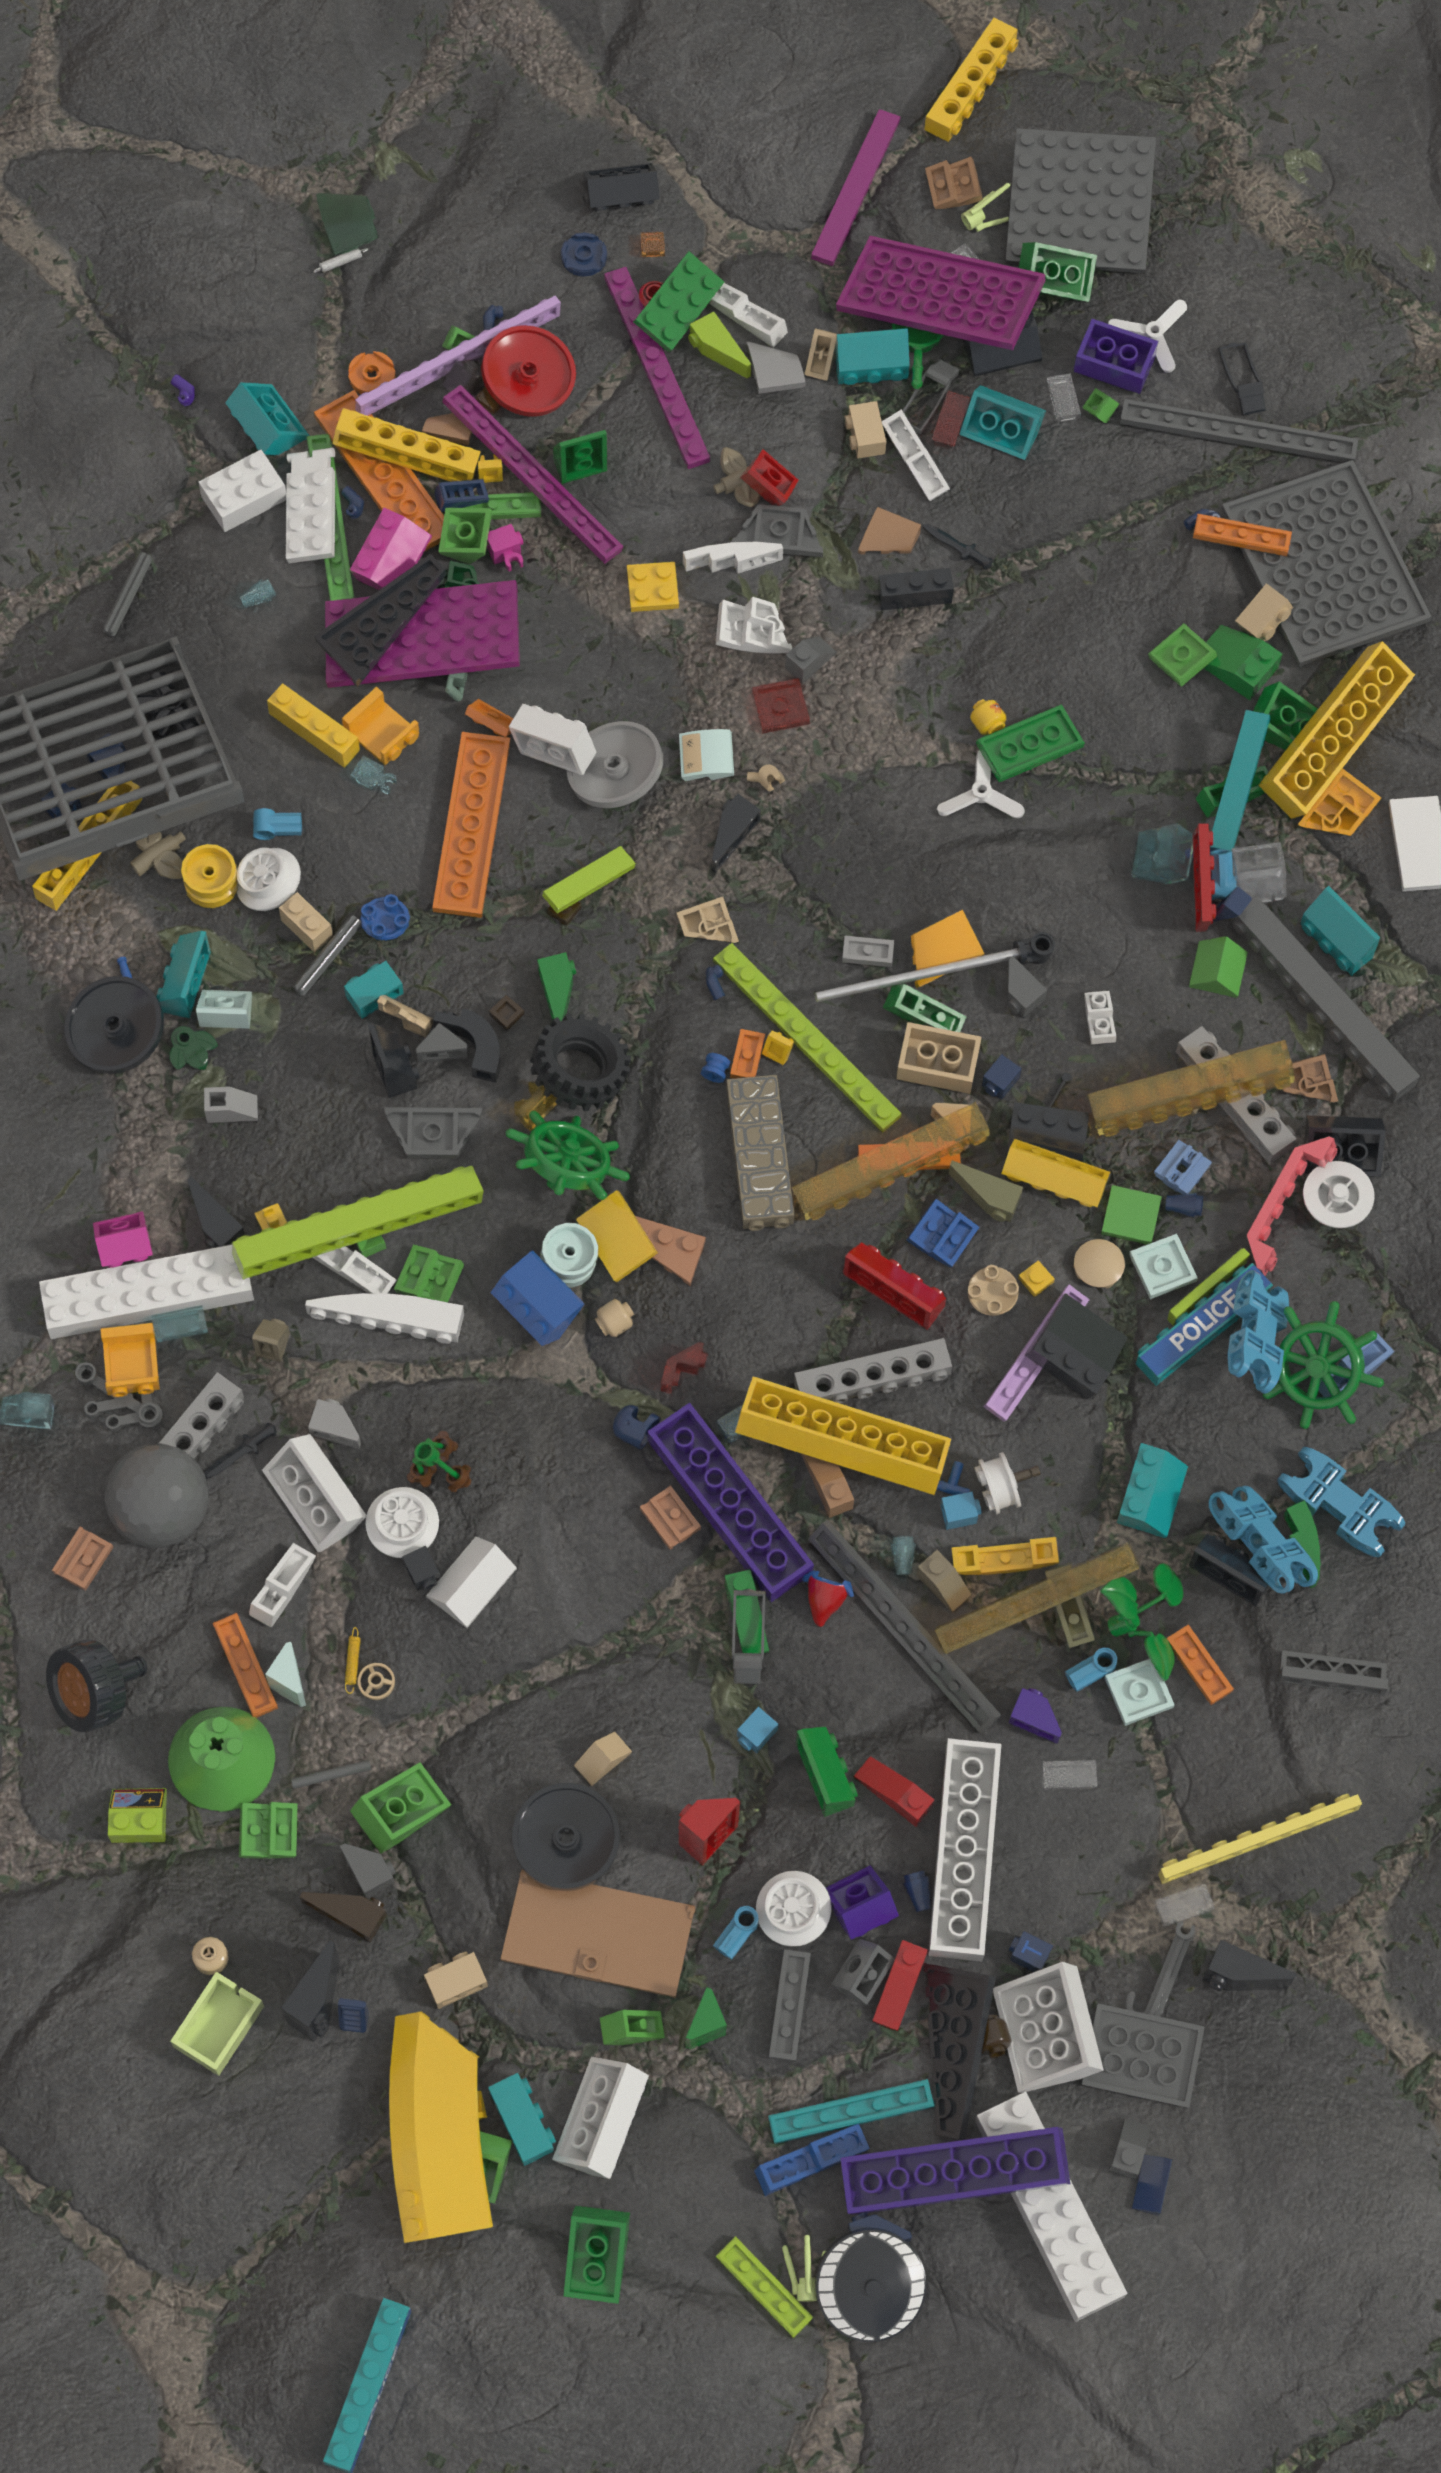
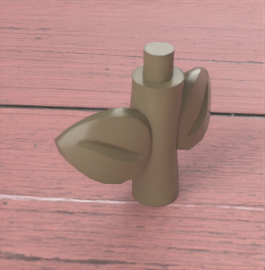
M724 447L721 452L720 463L723 472L727 476L720 479L721 483L713 485L715 493L725 492V494H729L734 491L735 498L739 503L748 507L755 506L761 496L740 478L748 468L745 457L734 449Z
M180 831L174 836L169 834L162 839V833L158 832L135 841L136 846L143 852L132 860L130 864L139 876H142L154 865L155 870L162 877L182 879V860L175 851L180 849L179 844L185 841L186 838Z

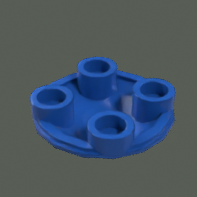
M389 894L363 905L360 921L362 928L369 936L377 940L387 941L396 939L405 932L409 926L410 915L407 907L398 900L397 896Z

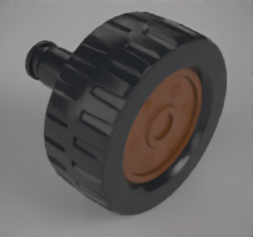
M91 1639L78 1641L57 1649L50 1656L46 1668L47 1689L54 1709L68 1727L78 1732H90L107 1726L118 1720L124 1711L126 1703L125 1683L138 1678V1676H145L148 1669L147 1663L140 1656L117 1663L114 1656L103 1644Z

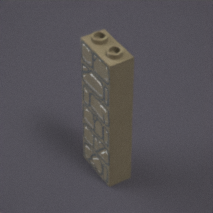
M777 1075L727 1079L726 1090L743 1229L759 1231L764 1227L770 1226L786 1228L794 1224V1209Z

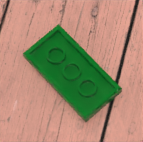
M1062 704L979 738L976 741L977 747L998 782L1081 749L1085 744Z

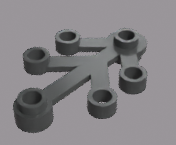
M88 1362L79 1364L75 1370L78 1382L82 1385L91 1384L107 1394L105 1388L106 1380L97 1375L95 1367ZM86 1372L91 1373V1377L88 1379L82 1378ZM128 1393L124 1397L109 1395L113 1399L101 1402L89 1401L84 1406V1411L89 1418H96L102 1412L129 1408L135 1412L123 1416L109 1415L105 1420V1424L111 1432L120 1430L121 1426L136 1423L145 1428H154L160 1424L163 1418L162 1410L157 1404L152 1402L151 1394H141L142 1404L133 1398L132 1393ZM91 1406L97 1407L94 1413L88 1412ZM153 1413L154 1417L148 1420L145 1418L146 1414ZM117 1420L118 1424L112 1427L109 1425V1422Z

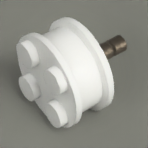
M1003 1452L999 1453V1458L986 1462L982 1459L978 1460L979 1466L974 1467L978 1481L981 1482L982 1486L986 1487V1491L982 1492L985 1503L990 1511L994 1510L996 1515L1000 1514V1509L1012 1505H1015L1017 1508L1021 1507L1017 1483L1041 1475L1038 1465L1013 1473Z

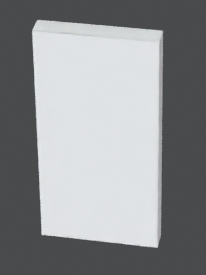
M1438 796L1390 799L1388 805L1402 892L1441 889V811Z

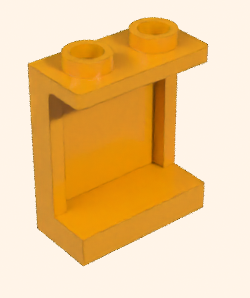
M153 1323L101 1328L107 1394L113 1397H124L128 1393L151 1394L154 1390H160Z

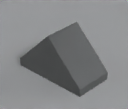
M440 1023L416 1048L418 1063L468 1058L467 1044Z

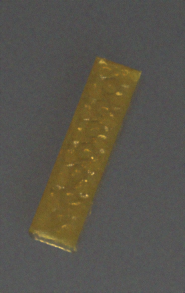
M1283 1040L1090 1093L1088 1097L1099 1136L1104 1134V1136L1108 1137L1118 1134L1119 1130L1129 1128V1130L1141 1128L1147 1122H1164L1169 1116L1176 1114L1178 1116H1186L1191 1114L1192 1110L1198 1108L1203 1110L1211 1109L1220 1102H1237L1242 1099V1096L1249 1094L1259 1096L1271 1088H1287L1291 1086V1083L1295 1082L1294 1069L1286 1041Z

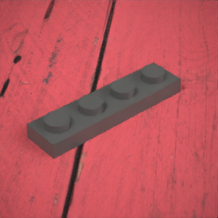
M784 1949L769 2059L796 2062L811 1953Z

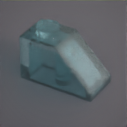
M23 1392L4 1397L0 1411V1424L51 1429L55 1406L51 1395Z

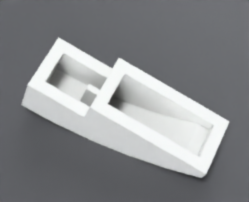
M293 1543L266 1578L264 1587L250 1605L249 1615L272 1627L300 1586L316 1555Z

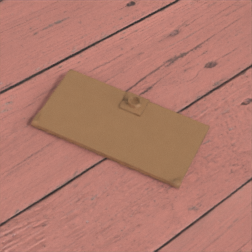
M522 1869L501 1961L676 1998L695 1906L593 1884L572 1891L553 1890L535 1882Z

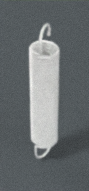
M356 248L319 263L320 268L316 270L320 271L322 269L323 272H327L355 259L362 258L360 251H367L368 248L362 250Z

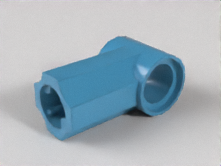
M267 808L257 809L253 813V836L256 839L270 840L275 836L302 834L301 813H275V811Z
M1218 849L1210 852V855L1214 856V870H1211V880H1215V894L1212 895L1211 900L1224 899L1236 888V880L1233 876L1232 851Z
M1101 1648L1093 1656L1065 1671V1675L1072 1688L1078 1692L1105 1677V1675L1114 1672L1117 1664L1116 1653L1112 1649ZM1106 1657L1110 1659L1112 1664L1109 1667H1102L1098 1664V1660Z
M750 1906L740 1907L713 1947L732 1960L759 1925L756 1910ZM743 1914H750L754 1917V1922L750 1926H743L739 1923V1918Z

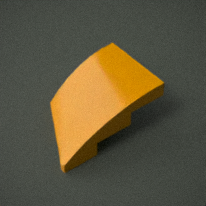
M1342 768L1298 825L1305 828L1351 836L1381 800V797Z
M963 910L911 935L914 951L913 965H916V970L984 955ZM943 975L916 980L915 986L919 988Z

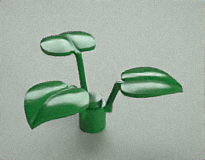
M1163 1563L1157 1565L1153 1571L1155 1586L1161 1594L1137 1608L1138 1604L1135 1602L1137 1599L1136 1590L1133 1584L1125 1577L1112 1579L1100 1592L1109 1599L1119 1613L1108 1619V1628L1111 1634L1119 1637L1128 1633L1130 1638L1133 1636H1147L1144 1640L1146 1652L1164 1682L1169 1678L1174 1666L1175 1657L1171 1644L1162 1634L1154 1636L1151 1631H1136L1140 1625V1619L1137 1614L1164 1598L1171 1607L1179 1605L1183 1599V1587L1179 1577L1169 1565Z

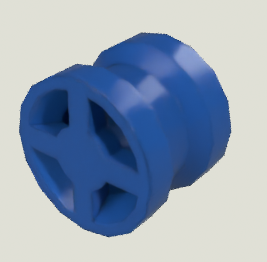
M708 1053L705 1059L706 1066L702 1067L701 1075L713 1082H724L726 1077L725 1070L729 1068L730 1060L717 1053Z

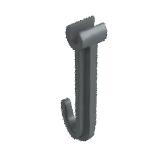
M1181 1921L1177 1924L1176 1935L1146 2010L1143 2013L1159 2017L1162 2015L1188 1947L1195 1938L1194 1925H1192L1190 1932L1185 1935L1182 1934L1184 1922ZM1130 1991L1127 1996L1126 2010L1134 2011L1135 1992Z

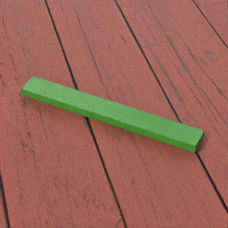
M328 434L307 436L310 457H312L313 450L332 448L331 438ZM332 457L331 467L335 471V557L324 559L330 601L354 598L334 457Z

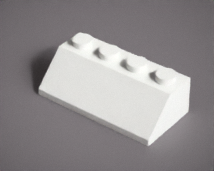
M311 1434L290 1439L262 1469L318 1553L353 1532L367 1517Z
M591 2057L552 2160L593 2176L610 2179L649 2075L628 2063Z

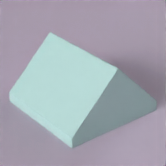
M202 990L196 1007L199 1026L250 1029L252 992Z
M288 1642L284 1645L265 1675L270 1689L298 1706L303 1707L306 1706L296 1657L292 1643Z

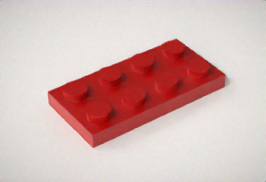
M1198 824L1192 835L1196 932H1206L1210 924L1213 923V919L1216 918V905L1211 903L1212 895L1215 894V880H1211L1210 876L1211 870H1214V856L1210 855V846H1213V831H1209V824Z

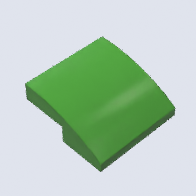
M413 1244L394 1290L402 1295L448 1303L464 1264L461 1260L439 1255L436 1250Z
M297 1803L241 1804L239 1858L296 1857Z

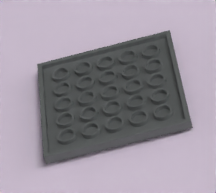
M1017 128L1006 264L1019 265L1022 244L1038 242L1097 255L1095 270L1145 273L1156 137Z

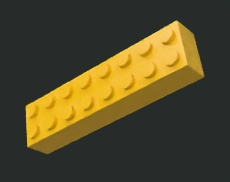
M1383 641L1368 646L1260 782L1259 786L1291 819L1306 815L1415 674Z
M754 1376L752 1377L735 1433L932 1495H935L951 1442V1438Z

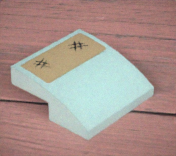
M711 729L679 734L681 777L684 781L703 777L716 780L734 776L732 732L730 730Z

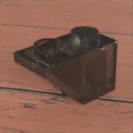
M482 359L456 361L442 385L450 392L461 385L473 397L485 386L481 371Z

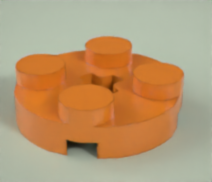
M373 351V354L366 355L365 352L361 353L349 365V383L359 394L370 392L378 388L382 383L390 382L396 378L392 360L381 352ZM377 371L375 377H368L367 372Z

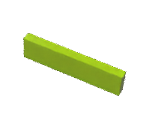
M620 846L543 891L542 896L558 914L634 869L636 863Z
M1241 1248L1169 1311L1167 1320L1174 1326L1176 1320L1182 1314L1191 1312L1198 1301L1203 1297L1207 1298L1219 1284L1227 1281L1240 1267L1244 1266L1250 1254L1244 1248Z
M736 2236L716 2255V2258L793 2338L813 2319V2316Z

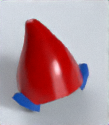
M813 1570L804 1575L802 1580L808 1582V1598L814 1622L818 1627H823L829 1617L843 1604L847 1596L853 1597L854 1594L849 1581L844 1580L841 1584L818 1577L819 1571Z

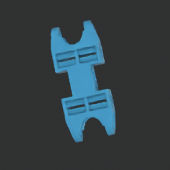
M1251 1270L1242 1277L1235 1293L1233 1313L1243 1319L1241 1330L1230 1335L1228 1369L1236 1377H1242L1249 1370L1253 1376L1254 1384H1256V1389L1266 1394L1275 1387L1282 1371L1284 1350L1275 1345L1276 1333L1287 1328L1288 1320L1283 1310L1289 1306V1296L1287 1291L1279 1286L1273 1288L1268 1293L1263 1285L1261 1275L1255 1270Z
M1303 1447L1298 1455L1306 1463L1305 1467L1309 1471V1476L1305 1478L1293 1476L1292 1478L1282 1473L1277 1479L1281 1489L1296 1504L1305 1500L1312 1516L1322 1507L1342 1522L1336 1532L1338 1536L1354 1548L1370 1556L1380 1557L1384 1553V1548L1377 1541L1378 1538L1374 1534V1528L1385 1526L1387 1528L1392 1527L1398 1531L1402 1530L1405 1526V1521L1401 1514L1391 1503L1371 1488L1368 1489L1363 1497L1359 1496L1341 1482L1347 1470L1328 1456L1312 1448Z
M1237 1487L1234 1489L1232 1496L1223 1491L1211 1495L1209 1509L1213 1517L1231 1540L1241 1539L1254 1555L1249 1563L1277 1593L1290 1592L1294 1587V1582L1303 1587L1312 1586L1316 1583L1318 1571L1310 1556L1295 1538L1286 1540L1273 1524L1277 1517L1276 1514L1251 1487ZM1241 1491L1246 1494V1501L1241 1500ZM1218 1497L1224 1504L1223 1510H1220L1217 1506ZM1303 1568H1306L1310 1574L1309 1581L1302 1574ZM1284 1577V1579L1286 1580L1285 1588H1283L1279 1582V1578Z

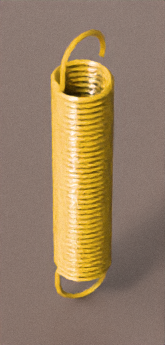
M356 1627L353 1628L352 1636H349L345 1690L346 1684L355 1685L357 1679L360 1638L358 1637V1629ZM354 1629L357 1630V1637H352Z

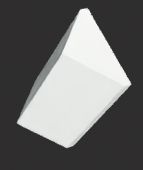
M475 1537L426 1597L464 1627L468 1628L515 1572L517 1567L496 1544Z

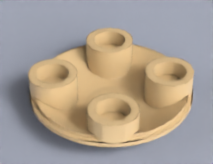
M1090 1240L1084 1243L1075 1254V1274L1078 1279L1090 1286L1110 1288L1121 1278L1124 1272V1256L1115 1244L1107 1240Z
M988 1265L986 1268L979 1270L973 1275L968 1285V1298L972 1306L982 1314L990 1316L1002 1315L1008 1312L1017 1302L1019 1295V1286L1015 1277L1007 1270L995 1265Z

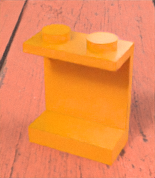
M377 687L342 718L343 727L356 735L359 743L384 765L391 760H396L401 754L402 749L408 744H413L419 736L418 722L416 720L412 723L407 722L384 702V694Z

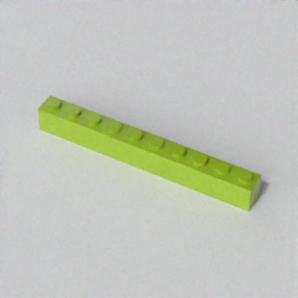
M473 1166L457 1167L447 1174H436L425 1181L418 1183L410 1182L403 1188L397 1190L389 1189L372 1198L364 1197L356 1203L347 1206L339 1205L331 1211L325 1213L317 1212L300 1221L292 1220L284 1226L275 1229L267 1228L253 1236H242L232 1242V1255L242 1279L250 1278L482 1203L483 1188Z

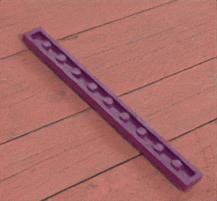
M627 267L605 273L604 279L687 468L691 469L709 463V453L662 347L633 323L644 306L640 302L638 292Z
M461 385L443 397L442 403L499 459H502V462L604 564L622 552L623 545Z

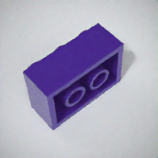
M1091 319L1076 355L1074 372L1140 394L1156 357L1159 341Z

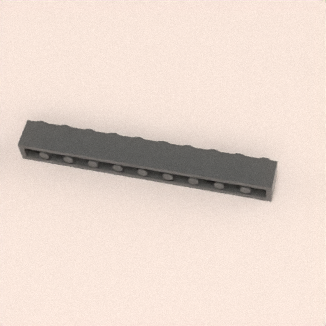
M1257 895L1252 898L1241 915L1232 918L1231 923L1234 930L1248 940L1250 948L1264 958V962L1270 970H1275L1280 976L1283 985L1293 990L1300 1004L1304 1007L1307 1006L1311 1010L1314 1019L1329 1030L1331 1038L1346 1049L1348 1057L1362 1067V1071L1368 1079H1373L1384 1097H1389L1394 1103L1414 1088L1420 1075Z

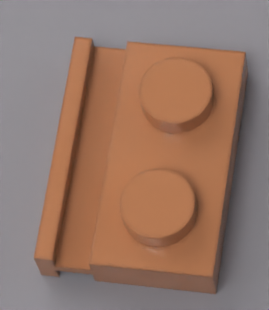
M671 1486L651 1498L646 1504L640 1506L641 1512L669 1550L701 1530L700 1524Z
M79 1527L55 1564L52 1572L86 1591L113 1549V1545Z

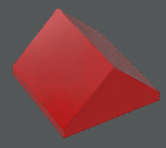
M764 449L759 452L740 476L746 484L774 506L784 504L799 481Z

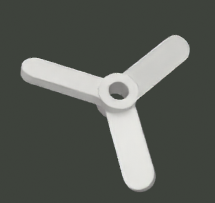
M1183 300L1175 301L1156 321H1152L1147 325L1118 319H1111L1108 324L1159 341L1156 352L1157 359L1162 370L1165 373H1170L1175 369L1176 365L1163 334L1187 310V304Z
M980 750L976 755L975 783L972 789L939 804L937 807L939 815L947 816L975 802L987 803L1016 819L1024 815L1025 809L1018 802L991 788V769Z

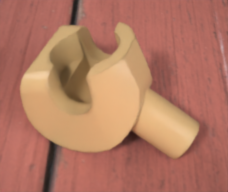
M769 764L761 767L759 772L747 773V781L759 782L768 791L774 790L771 785L773 780H778L780 784L785 781L782 773L775 766Z

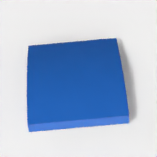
M935 1199L906 1240L925 1254L951 1268L977 1232L979 1226L962 1213L958 1212L956 1214L939 1200Z

